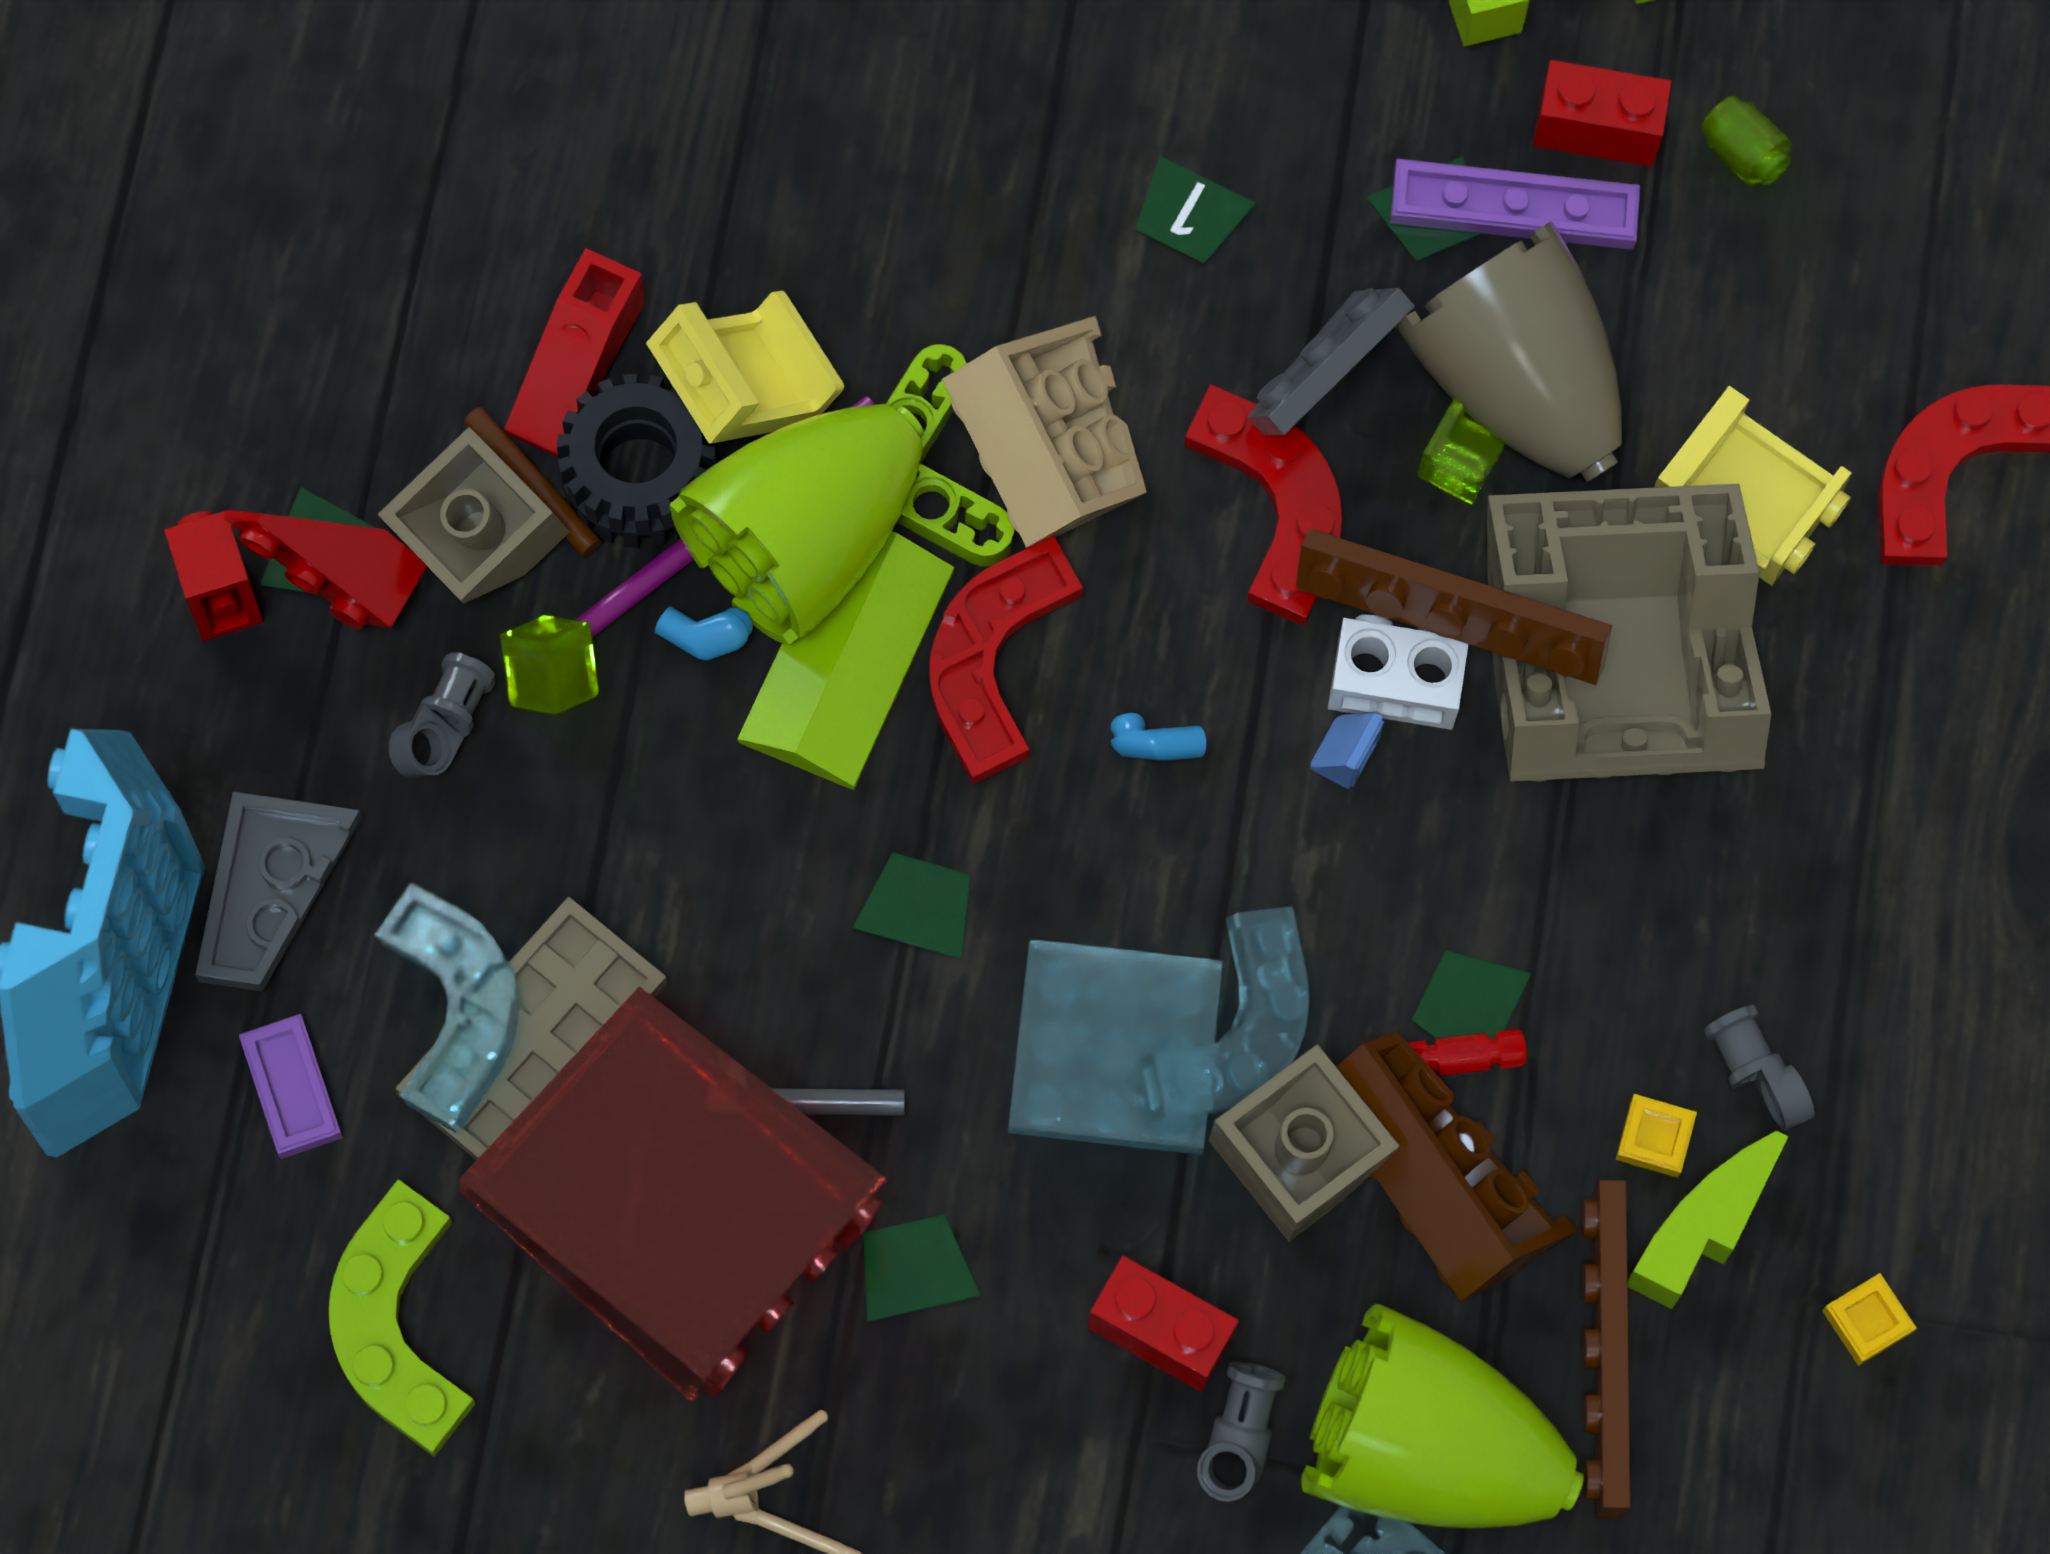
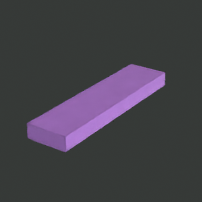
M1397 159L1394 168L1390 224L1531 239L1530 236L1536 230L1552 221L1566 243L1633 250L1637 238L1640 185Z

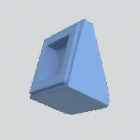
M1375 712L1338 716L1333 721L1312 759L1310 768L1314 772L1347 789L1350 786L1354 787L1380 739L1384 721H1382L1383 716Z

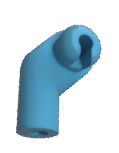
M670 606L664 611L657 622L655 633L692 656L708 661L736 651L744 646L752 632L753 622L749 614L740 608H729L724 612L697 622Z
M1137 713L1119 715L1113 719L1110 725L1111 732L1114 735L1110 743L1114 750L1122 757L1169 761L1201 758L1206 751V736L1200 726L1145 730V721Z

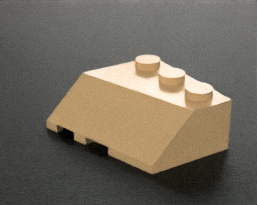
M1096 316L995 346L942 379L951 396L953 410L964 422L979 452L980 463L984 471L992 478L1007 508L1008 519L1014 529L1020 534L1026 548L1049 537L1060 536L1147 493L1128 426L1113 414L1108 397V391L1116 387L1111 367L1108 365L1100 366L1097 359L1093 340L1100 337L1101 333Z

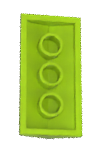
M891 532L883 548L862 578L836 608L806 636L798 637L790 645L781 644L738 736V743L855 790L954 574L955 567L902 535Z

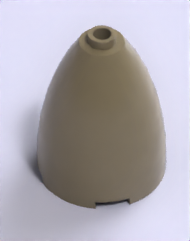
M1551 221L1530 236L1535 244L1534 247L1527 250L1522 240L1513 244L1428 301L1425 307L1430 315L1421 321L1416 311H1413L1405 316L1395 327L1427 372L1448 396L1478 424L1504 444L1536 464L1569 479L1581 473L1585 481L1588 482L1618 462L1612 451L1622 445V409L1618 379L1608 336L1595 300L1577 262Z

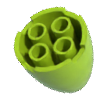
M877 404L832 411L782 427L740 448L711 466L682 488L679 497L669 504L673 523L684 545L698 566L705 568L709 565L717 580L735 596L732 600V606L746 611L751 617L753 625L764 634L780 643L790 645L798 637L806 636L836 608L862 578L883 548L901 516L916 479L923 453V445L920 440L924 435L922 426L915 416L902 406L894 409L887 404Z
M1380 1304L1373 1305L1365 1313L1362 1325L1370 1328L1363 1341L1356 1340L1351 1348L1345 1346L1318 1410L1310 1434V1439L1314 1440L1313 1451L1318 1453L1316 1469L1307 1465L1302 1474L1301 1484L1305 1493L1358 1512L1395 1521L1454 1528L1517 1526L1552 1519L1561 1508L1569 1511L1573 1507L1583 1483V1473L1576 1471V1456L1555 1426L1525 1394L1500 1372L1471 1351L1431 1327Z

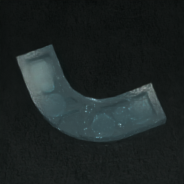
M411 883L377 930L375 937L384 947L437 976L443 983L448 996L447 1020L436 1043L399 1096L408 1107L458 1134L496 1080L510 1054L519 1020L518 988L515 975L504 952L477 920L461 909Z
M1293 906L1238 912L1226 918L1239 981V1008L1233 1026L1217 1043L1200 1047L1153 1052L1141 1058L1154 1122L1209 1115L1229 1110L1293 1062L1305 1034L1309 1011L1308 978Z

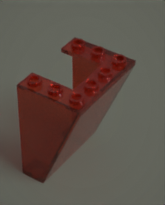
M639 986L459 1179L458 1190L693 1402L703 1390L714 1398L740 1369V1365L744 1362V1358L749 1354L741 1346L745 1338L757 1325L768 1333L794 1304L785 1294L802 1275L813 1283L839 1254L833 1246L837 1243L846 1251L871 1224V1220L877 1215V1211L884 1204L876 1195L886 1179Z

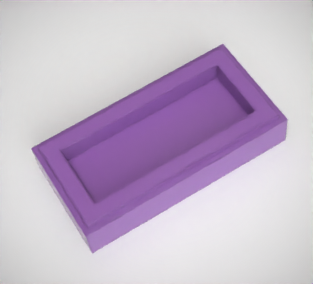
M298 1014L239 1034L280 1159L342 1139L343 1137L302 1015Z

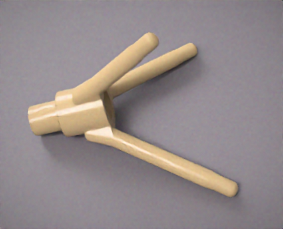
M824 1410L817 1411L751 1461L730 1472L729 1475L710 1478L708 1486L685 1491V1504L690 1516L713 1512L716 1518L734 1515V1518L738 1521L759 1525L827 1554H862L860 1551L848 1547L841 1542L762 1511L758 1506L757 1490L791 1477L793 1467L789 1464H784L763 1472L761 1471L828 1420V1414Z

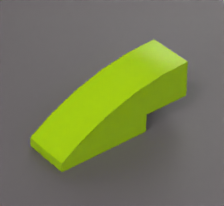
M1779 1131L1771 1133L1738 1152L1699 1183L1678 1204L1656 1232L1628 1278L1627 1287L1672 1309L1682 1295L1701 1254L1724 1264L1733 1251L1788 1136Z

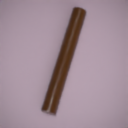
M478 407L470 412L464 420L466 427H470L570 531L565 538L583 558L592 555L601 546L602 540L578 517L577 512L570 507L569 503L483 407Z

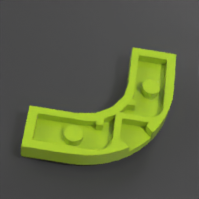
M398 1179L356 1232L339 1261L330 1292V1331L338 1361L348 1381L361 1399L381 1418L435 1457L473 1408L475 1402L470 1396L416 1356L404 1342L398 1320L400 1297L409 1279L450 1227L452 1221L447 1214Z

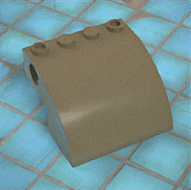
M1739 484L1488 496V585L1612 625L1605 666L1597 685L1566 677L1557 672L1492 652L1499 717L1510 782H1541L1551 779L1609 778L1611 776L1671 775L1674 773L1734 772L1737 770L1764 769L1771 710L1752 630L1760 572Z

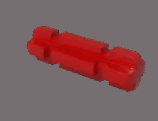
M1518 1029L1497 1031L1493 1038H1488L1487 1033L1435 1039V1045H1427L1426 1040L1408 1042L1433 1071H1438L1439 1076L1491 1070V1064H1499L1500 1069L1520 1067L1526 1063L1527 1059L1525 1037L1523 1032Z

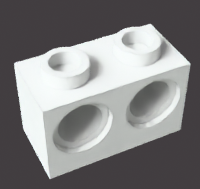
M1360 615L1355 619L1343 618L1337 645L1328 709L1353 714L1375 712L1383 716V719L1452 730L1460 705L1468 644L1451 638H1445L1420 628L1416 630L1393 626L1389 619L1377 615ZM1358 654H1372L1382 662L1384 667L1377 672H1364L1354 665L1352 658ZM1421 664L1436 665L1444 672L1446 679L1437 683L1426 682L1416 674L1414 668Z

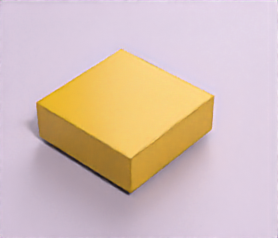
M1634 1094L1630 1102L1615 1160L1678 1178L1682 1172L1697 1112Z
M1881 1273L1826 1305L1822 1310L1858 1366L1912 1334L1917 1329Z

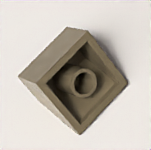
M470 427L378 513L381 519L463 604L525 576L570 533L543 501Z
M1318 1044L1214 1121L1208 1139L1289 1242L1338 1206L1400 1147Z

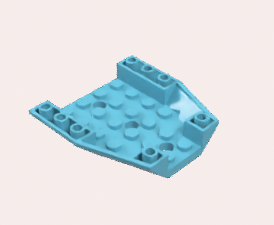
M71 729L66 749H56L49 768L48 787L54 789L53 794L63 813L102 821L101 825L93 823L86 837L83 861L89 865L84 887L83 889L74 888L68 901L65 927L71 929V933L68 934L16 923L11 942H2L0 944V1009L10 1075L9 1099L13 1101L15 1110L45 1154L52 1157H59L140 1109L206 868L180 808L132 734L120 730Z

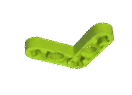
M944 344L931 345L923 349L915 357L886 403L894 409L902 406L908 411L918 414L927 425L924 435L920 438L923 445V453L916 479L897 523L972 564L981 567L992 566L1004 560L1010 554L1013 546L1014 527L1008 519L1007 512L993 502L921 464L954 411L951 404V396L943 381L939 382L932 393V405L923 398L929 387V372L927 369L938 372L944 365L950 368L951 374L967 364L963 355L955 348ZM933 491L942 494L949 503V509L942 517L926 519L916 513L913 504L919 495ZM964 507L967 509L965 523L978 530H984L988 524L995 525L997 527L996 538L999 542L988 540L984 543L983 547L976 545L975 531L961 522L958 524L957 533L950 532L957 522L960 508Z

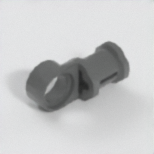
M449 653L445 655L441 664L443 675L433 695L422 700L412 721L397 726L391 735L389 755L393 766L400 774L408 778H421L438 775L449 767L464 737L470 735L473 729L472 715L483 693L492 691L496 683L495 673L480 660L462 653ZM418 731L428 738L431 745L430 759L425 766L415 759L412 751V741Z
M1755 1005L1734 1010L1707 1025L1703 1031L1708 1040L1716 1041L1731 1071V1075L1727 1079L1732 1089L1755 1082L1772 1118L1783 1131L1815 1117L1813 1102L1799 1073L1792 1065L1785 1066L1780 1054L1771 1053L1755 1021L1759 1016Z
M1238 1361L1229 1362L1226 1375L1232 1380L1224 1412L1222 1415L1215 1417L1208 1449L1202 1453L1197 1465V1476L1201 1487L1206 1493L1219 1501L1229 1502L1242 1498L1259 1482L1273 1432L1267 1425L1275 1393L1284 1388L1286 1380L1284 1375L1274 1369L1254 1363ZM1230 1451L1243 1459L1247 1468V1474L1242 1485L1235 1487L1227 1486L1217 1479L1213 1470V1461L1218 1453Z

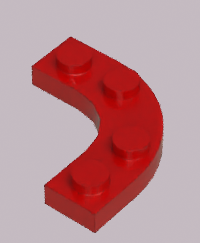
M1210 384L1185 436L1184 446L1239 469L1261 484L1273 502L1277 528L1274 540L1248 592L1247 601L1304 626L1318 596L1296 589L1300 550L1309 529L1340 538L1342 522L1341 502L1334 475L1318 447L1296 425L1285 435H1262L1247 417L1257 404Z
M1984 385L1964 389L1945 396L1929 405L1906 426L1886 461L1880 481L1878 497L1880 564L1943 566L1947 559L1945 496L1948 479L1956 467L1976 455L1999 451L2050 453V386Z
M1054 536L990 566L971 579L948 605L934 639L929 667L932 703L942 730L972 785L1029 758V748L1000 697L994 677L995 658L1009 636L1025 624L1075 601L1083 595V587Z

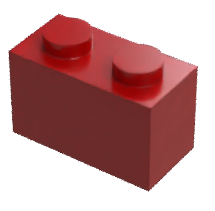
M1550 60L1541 91L1533 146L1653 167L1663 137L1671 81Z
M210 511L192 513L182 518L177 523V526L164 529L186 601L202 641L264 623L232 525L223 518L227 511L216 514Z
M1122 1255L1090 1311L1088 1329L1203 1393L1235 1335L1239 1320Z

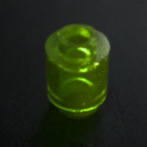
M1730 96L1709 113L1701 126V131L1708 137L1707 146L1748 186L1757 184L1760 181L1765 185L1770 184L1786 170L1791 162V158L1787 155L1792 145L1791 140L1751 101L1742 102L1737 96Z

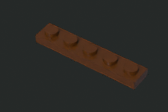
M1309 529L1301 545L1296 589L1597 685L1603 672L1612 630L1611 624L1313 529Z
M1599 1180L1591 1195V1200H1582L1580 1212L1581 1238L1592 1239V1264H1583L1581 1299L1582 1303H1592L1593 1329H1583L1581 1347L1583 1368H1593V1394H1584L1582 1426L1584 1434H1594V1460L1585 1459L1583 1495L1585 1500H1594L1595 1519H1622L1630 1509L1626 1181Z

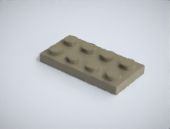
M568 897L396 1087L397 1094L496 1176L667 985V978L584 908Z

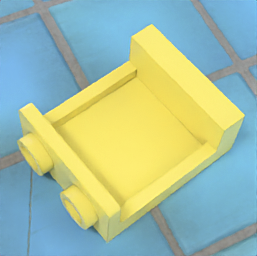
M784 291L771 292L763 303L751 313L707 320L696 302L678 305L646 342L709 444L774 432L790 424L820 415L844 389V384Z
M1729 386L1660 474L1654 488L1739 484L1760 572L1759 578L1772 586L1784 569L1795 574L1806 561L1816 543L1809 539V536L1821 522L1830 528L1841 515L1851 499L1843 491L1852 472L1841 466L1835 475L1830 474L1746 416L1744 413L1750 399Z

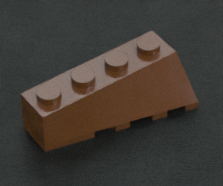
M1398 1031L1363 1043L1336 1066L1400 1146L1370 1176L1382 1186L1397 1208L1400 1220L1405 1228L1417 1237L1435 1263L1440 1279L1455 1292L1461 1302L1497 1286L1578 1232L1563 1213L1553 1220L1533 1198L1541 1189L1524 1170L1513 1176L1492 1153L1491 1144L1496 1139L1479 1121L1475 1123L1470 1118L1459 1116L1452 1109L1450 1104L1453 1102L1454 1093Z

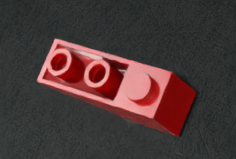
M585 248L555 303L505 425L504 432L558 457V434H564L562 421L567 411L578 413L576 400L585 391L591 396H595L598 390L597 383L604 380L645 305L642 273Z
M227 510L223 517L242 533L239 540L246 548L261 557L277 560L287 568L284 576L289 582L310 594H320L332 604L329 608L330 614L340 622L355 629H362L364 625L391 628L427 567L414 552L385 529Z

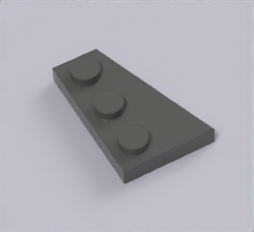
M1369 288L1367 290L1354 291L1315 338L1304 347L1285 373L1276 376L1261 389L1257 395V399L1260 402L1247 416L1262 435H1285L1415 307L1400 288L1375 290Z
M239 792L232 793L195 974L198 982L263 992L362 819L360 810Z

